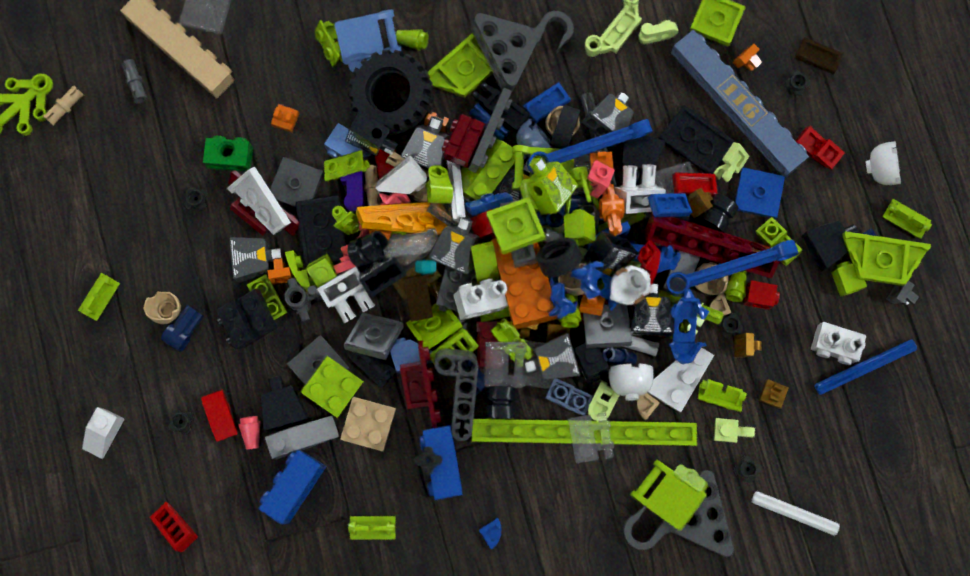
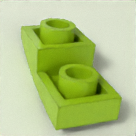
M772 217L756 230V234L766 246L774 247L781 242L792 240L787 235V231ZM797 244L796 247L799 254L790 259L781 261L785 266L791 263L797 256H799L802 253V248H800Z
M493 242L470 246L477 284L486 279L499 280Z
M294 250L285 252L289 267L304 290L308 292L310 286L316 287L306 269L300 271L303 268L301 256H297Z
M267 274L247 284L250 291L260 289L274 320L287 313Z

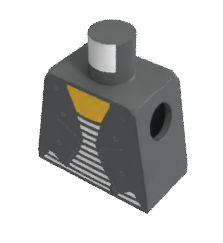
M622 92L617 93L616 97L613 94H608L581 123L598 136L628 127L633 115V110L626 105L629 100L628 96Z
M431 116L428 126L423 124L417 126L401 157L406 159L411 155L419 165L427 168L434 165L444 167L445 159L442 146L445 139H449L448 134L440 131L444 120Z
M460 217L457 226L450 225L445 227L432 249L429 259L464 274L473 272L474 265L470 246L478 245L480 240L478 235L470 232L473 221L466 217Z
M230 238L233 279L237 282L268 274L267 270H272L271 262L274 259H283L282 249H269V243L266 239Z
M568 333L536 347L537 357L524 361L528 374L541 370L543 379L580 375Z

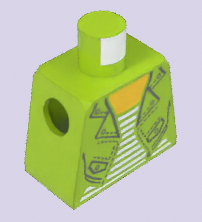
M541 157L535 158L529 163L534 174L527 181V187L541 215L557 213L579 185L559 162L544 163Z

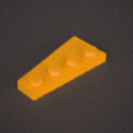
M419 202L357 207L356 216L363 229L441 235L443 229L451 225L441 203Z

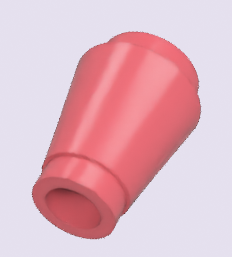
M258 416L240 418V424L238 425L246 449L259 448L261 421H258Z

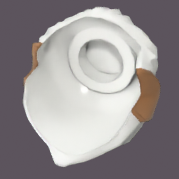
M632 265L620 269L611 280L610 299L625 305L638 304L645 299V296L650 291V275L644 269Z

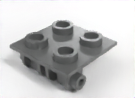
M445 266L436 302L440 311L446 312L447 309L458 312L453 294L459 290L461 285L472 283V286L480 285L477 284L475 273L464 274Z

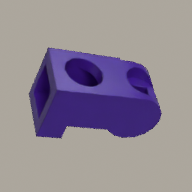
M362 171L340 177L342 185L347 186L344 205L348 212L351 211L356 214L357 207L365 206L364 175Z

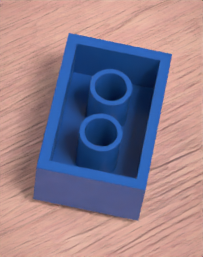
M446 426L424 430L423 436L420 437L421 449L424 451L425 447L430 446L433 448V452L443 459L442 464L437 465L433 469V473L430 474L432 482H427L429 495L434 496L435 500L463 495L451 427ZM428 458L426 461L430 463L431 459Z
M297 450L296 453L292 452L286 460L288 466L283 473L280 471L273 480L274 487L270 492L266 491L260 500L262 505L259 509L281 524H289L327 467L304 451Z

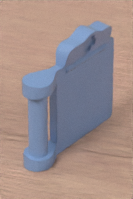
M385 10L335 22L342 61L344 64H348L350 71L353 72L356 67L360 69L362 67L360 62L364 58L370 60L372 58L371 54L375 52L381 55L383 50H390L392 53L395 50L401 51V46L397 43L392 19L394 17L393 10ZM380 19H384L389 47L385 49L383 48L378 24Z

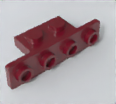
M233 170L230 174L229 185L235 182L242 174ZM239 197L231 204L230 210L264 236L269 230L256 218L255 211L250 206L245 207L240 202L242 198ZM282 208L291 222L284 229L294 236L298 231L300 223L294 215L289 214Z
M421 340L418 342L420 362L401 364L400 372L407 409L429 406L432 428L435 429L438 428V423L441 422L440 409H435L434 402H438L436 388L432 389L431 381H434L433 369L428 368L427 360H430L429 347H424V342Z

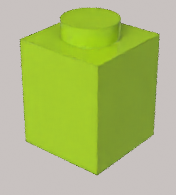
M582 209L574 210L571 214L564 215L565 238L574 239L578 246L593 243L596 240L594 216Z
M328 253L309 263L306 268L317 288L338 275Z
M850 261L838 264L837 269L831 272L840 297L861 291L867 287L865 280L858 279L853 264H850Z

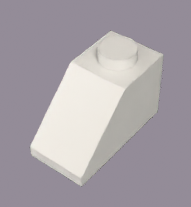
M410 155L379 179L376 189L381 192L411 194L414 190L418 192L426 185L427 174Z
M97 407L86 426L82 449L103 459L124 418L106 409Z

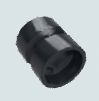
M714 194L713 200L710 201L713 206L702 213L698 221L704 227L725 232L729 225L728 219L734 217L739 207L728 197Z
M374 231L349 242L347 251L351 262L355 266L362 268L387 258L390 254V245L382 232Z
M504 386L487 387L486 400L490 404L486 406V419L515 420V407L511 405V402L515 401V388Z

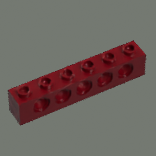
M653 212L645 228L647 241L651 240L653 243L666 247L671 245L673 249L719 263L729 262L773 248L675 217L654 218ZM776 260L745 271L772 279L780 261Z

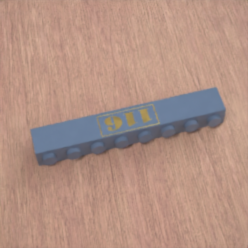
M692 30L673 46L671 54L782 176L786 178L809 157L806 149L801 144H797L792 138L791 132L783 128L778 123L777 117L763 107V102L760 98L753 96L747 84L739 80L734 75L733 69L720 60V55L717 51L710 49L701 34H697Z

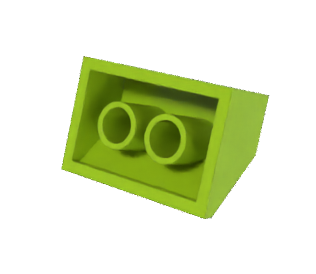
M496 139L492 149L487 148L485 155L488 156L484 168L479 167L476 173L468 170L466 167L461 168L463 196L466 200L471 202L481 199L482 195L493 193L511 168L515 169L513 147L502 140Z

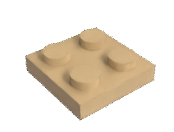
M353 397L340 440L384 452L396 408Z

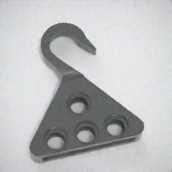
M560 11L548 12L536 28L483 13H478L475 16L471 25V31L501 90L506 88L513 91L533 49L538 45L547 23L551 21L558 22L565 31L556 52L568 42L574 28L571 19L565 13ZM483 32H489L491 36H486ZM512 43L518 44L519 48L514 47ZM493 50L499 51L501 55H496ZM502 69H508L510 74L504 73Z
M709 470L698 473L711 488V495L705 498L695 511L694 516L696 520L693 525L689 526L686 524L679 531L665 520H662L648 541L638 542L633 538L631 528L645 510L646 506H643L638 512L630 516L624 524L623 534L627 543L636 549L646 550L652 548L666 533L672 532L721 556H731L734 552V547L714 474ZM711 507L717 511V517L714 520H710L707 517V511ZM716 530H720L723 533V540L719 543H716L713 539V534Z

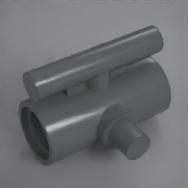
M296 278L287 280L289 288L284 296L286 303L300 316L301 322L310 320L308 311L312 307V300L320 302L322 296L315 286H310L306 293L301 288V285L297 284ZM302 297L299 303H295L297 298Z

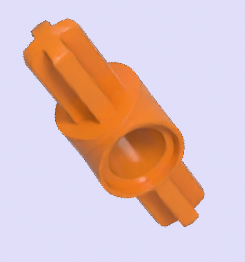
M610 183L608 188L602 193L603 197L599 200V217L607 222L609 233L617 236L622 233L621 219L624 217V200L615 194L614 185Z

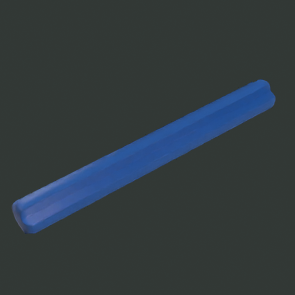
M908 340L816 383L815 389L818 394H824L916 351L917 346L913 340Z

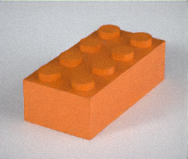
M492 239L499 277L507 285L505 296L512 325L516 330L557 319V315L549 316V312L555 308V305L550 299L551 287L548 276L542 273L538 262L515 268L511 252L502 255L497 240ZM538 242L533 244L535 255L540 250Z

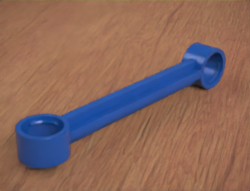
M645 119L628 127L548 154L541 151L535 152L528 159L527 168L530 173L534 174L529 163L536 156L544 158L546 163L555 161L563 163L630 139L643 137L652 133L653 130L649 119Z
M794 240L784 241L773 248L687 275L681 272H674L667 278L666 288L672 296L680 297L683 296L686 288L776 260H787L798 255L799 252ZM676 277L682 278L686 283L685 288L680 292L673 291L670 288L671 279Z

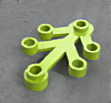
M37 74L32 80H16L15 78L6 80L5 86L11 92H17L20 88L29 90L25 94H0V106L3 103H13L0 115V133L2 132L3 125L19 111L20 119L17 131L24 136L32 132V126L29 124L30 101L34 97H36V108L33 110V116L38 121L46 120L43 117L47 113L45 110L46 94L53 88V81L46 74ZM16 82L15 86L10 88V84ZM45 82V86L40 88V84ZM43 111V115L38 117V113ZM27 125V129L22 131V127Z

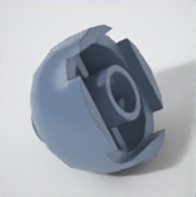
M528 119L518 129L516 134L518 145L551 148V139L537 124L531 125L532 119ZM524 154V159L530 158V154Z

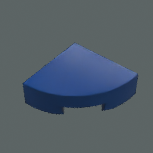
M498 518L479 530L490 549L497 545L501 537V524Z

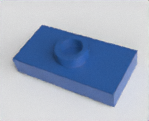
M558 82L526 103L524 109L530 114L533 122L537 124L545 119L554 108L569 103L571 98Z
M506 192L496 195L489 193L482 195L481 199L464 204L468 213L477 215L487 210L499 208L502 203L512 202L513 197Z
M685 193L651 194L647 198L654 218L689 216L692 213Z

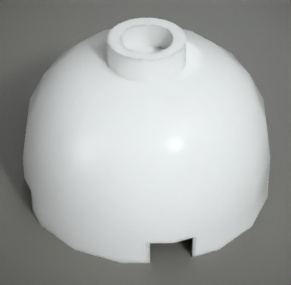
M896 141L878 145L872 150L870 160L866 161L867 174L872 173L874 180L880 184H901L897 148H894L896 147Z
M631 364L612 366L609 369L610 386L615 393L625 396V400H639V396L646 394L652 387L653 367L646 364H639V367H632Z

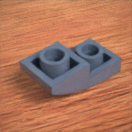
M553 378L545 399L584 417L593 395L574 388L575 386L557 378Z

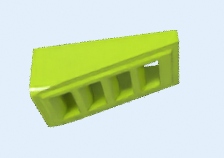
M461 328L430 353V360L435 365V354L441 349H454L452 346L454 343H456L460 350L472 352L479 346L464 328ZM461 338H463L466 341V343L468 344L467 346L464 347V345L460 342ZM444 358L447 361L444 364L445 366L448 365L451 362V360L448 358Z

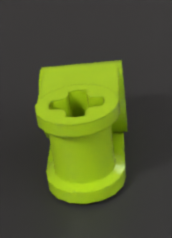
M438 165L431 166L428 170L429 181L426 183L428 203L451 204L453 187L450 183L447 169Z

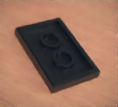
M685 105L682 106L658 138L666 141V146L705 174H713L723 161V157L733 142L736 143V141Z
M332 196L295 202L297 217L300 223L299 231L304 266L307 267L309 263L327 253L333 263L341 262L340 258L344 256L341 247L346 245L345 233L334 227L337 221L332 215L333 208L341 206L340 197Z

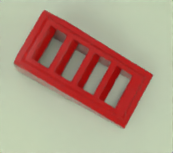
M165 502L150 516V519L175 551L183 552L198 538L192 528L168 502ZM169 513L170 515L163 522H161L160 519L165 514ZM175 520V522L167 529L166 526L170 522ZM180 527L181 529L173 536L172 533Z

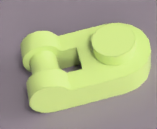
M665 20L658 25L645 23L641 27L638 39L642 44L666 40L677 35L678 28L676 23L670 20Z
M601 380L588 407V415L593 421L606 420L619 397L607 385L608 383ZM603 393L610 396L608 402L601 399Z

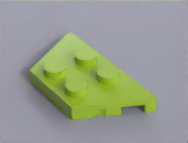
M472 33L427 73L434 87L465 98L493 72Z
M846 231L842 236L858 279L900 286L907 284L913 271L917 269L921 259L931 248V244Z

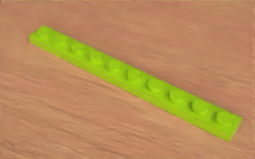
M473 419L472 442L697 446V423Z

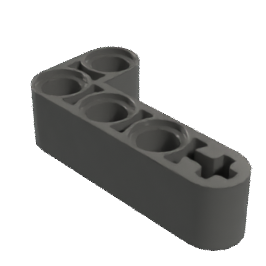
M441 349L435 354V368L437 372L443 375L455 376L451 418L452 435L458 441H465L472 434L478 375L477 357L472 351ZM442 358H448L451 360V362L445 366L439 363L440 359ZM469 359L474 362L470 367L462 365L464 360ZM467 381L471 383V386L464 389L460 387V384ZM466 403L469 405V407L466 410H461L458 408L459 404ZM460 419L464 420L463 430H459Z

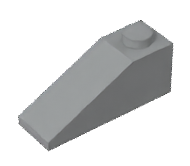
M329 416L267 436L265 439L272 459L278 460L290 455L292 452L296 453L297 450L302 451L340 436L333 416Z

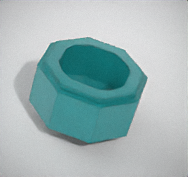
M416 260L415 271L420 274L434 273L436 271V261Z

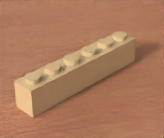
M130 0L120 10L126 19L216 99L234 81L230 74L232 72L231 69L224 63L220 65L216 62V56L208 49L204 51L200 47L201 43L194 36L189 38L185 34L186 30L178 22L174 25L170 21L171 17L163 9L159 11L155 8L156 4L153 0Z

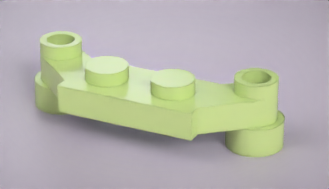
M623 0L624 8L601 37L591 35L586 39L585 49L588 56L594 57L597 54L611 51L617 53L642 20L638 15L639 0Z

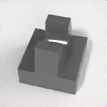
M908 281L904 286L895 285L886 300L892 304L903 303L908 305L909 302L915 304L919 297L911 291L914 284Z

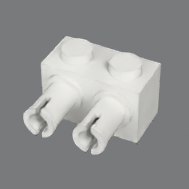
M642 165V184L636 186L637 166H623V185L614 187L615 194L624 200L625 214L652 212L647 198L651 194H665L666 189L655 184L656 165Z
M357 266L344 271L336 278L317 288L327 307L332 306L336 308L343 323L348 322L349 318L351 320L356 317L346 301L348 296L355 297L362 312L368 310L364 301L369 309L375 306L359 281L360 270Z
M486 279L481 281L480 285L472 286V283L459 286V290L453 296L460 320L505 309L508 306L505 296L507 285L501 280L493 282V279Z
M822 322L817 325L811 350L816 351V355L820 357L830 358L832 356L838 358V362L851 365V363L860 360L862 350L865 347L866 335Z

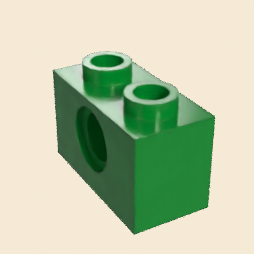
M223 136L206 138L203 164L208 169L246 172L251 169L253 146L247 139L236 137L234 140L226 139ZM233 149V153L230 156H224L226 150Z

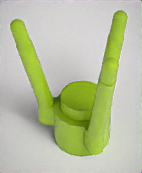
M587 167L571 169L570 175L579 185L577 188L584 189L587 202H591L592 198L594 206L599 211L597 198L590 197L593 186L590 185L591 181L587 179ZM571 196L566 201L565 215L570 213Z

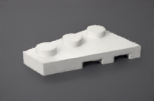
M255 167L247 170L227 188L231 193L236 192L242 198L240 202L245 207L250 206L255 211L256 218L273 235L291 223Z
M701 348L692 363L680 364L677 360L674 361L653 379L652 387L647 393L679 413L682 412L714 355Z

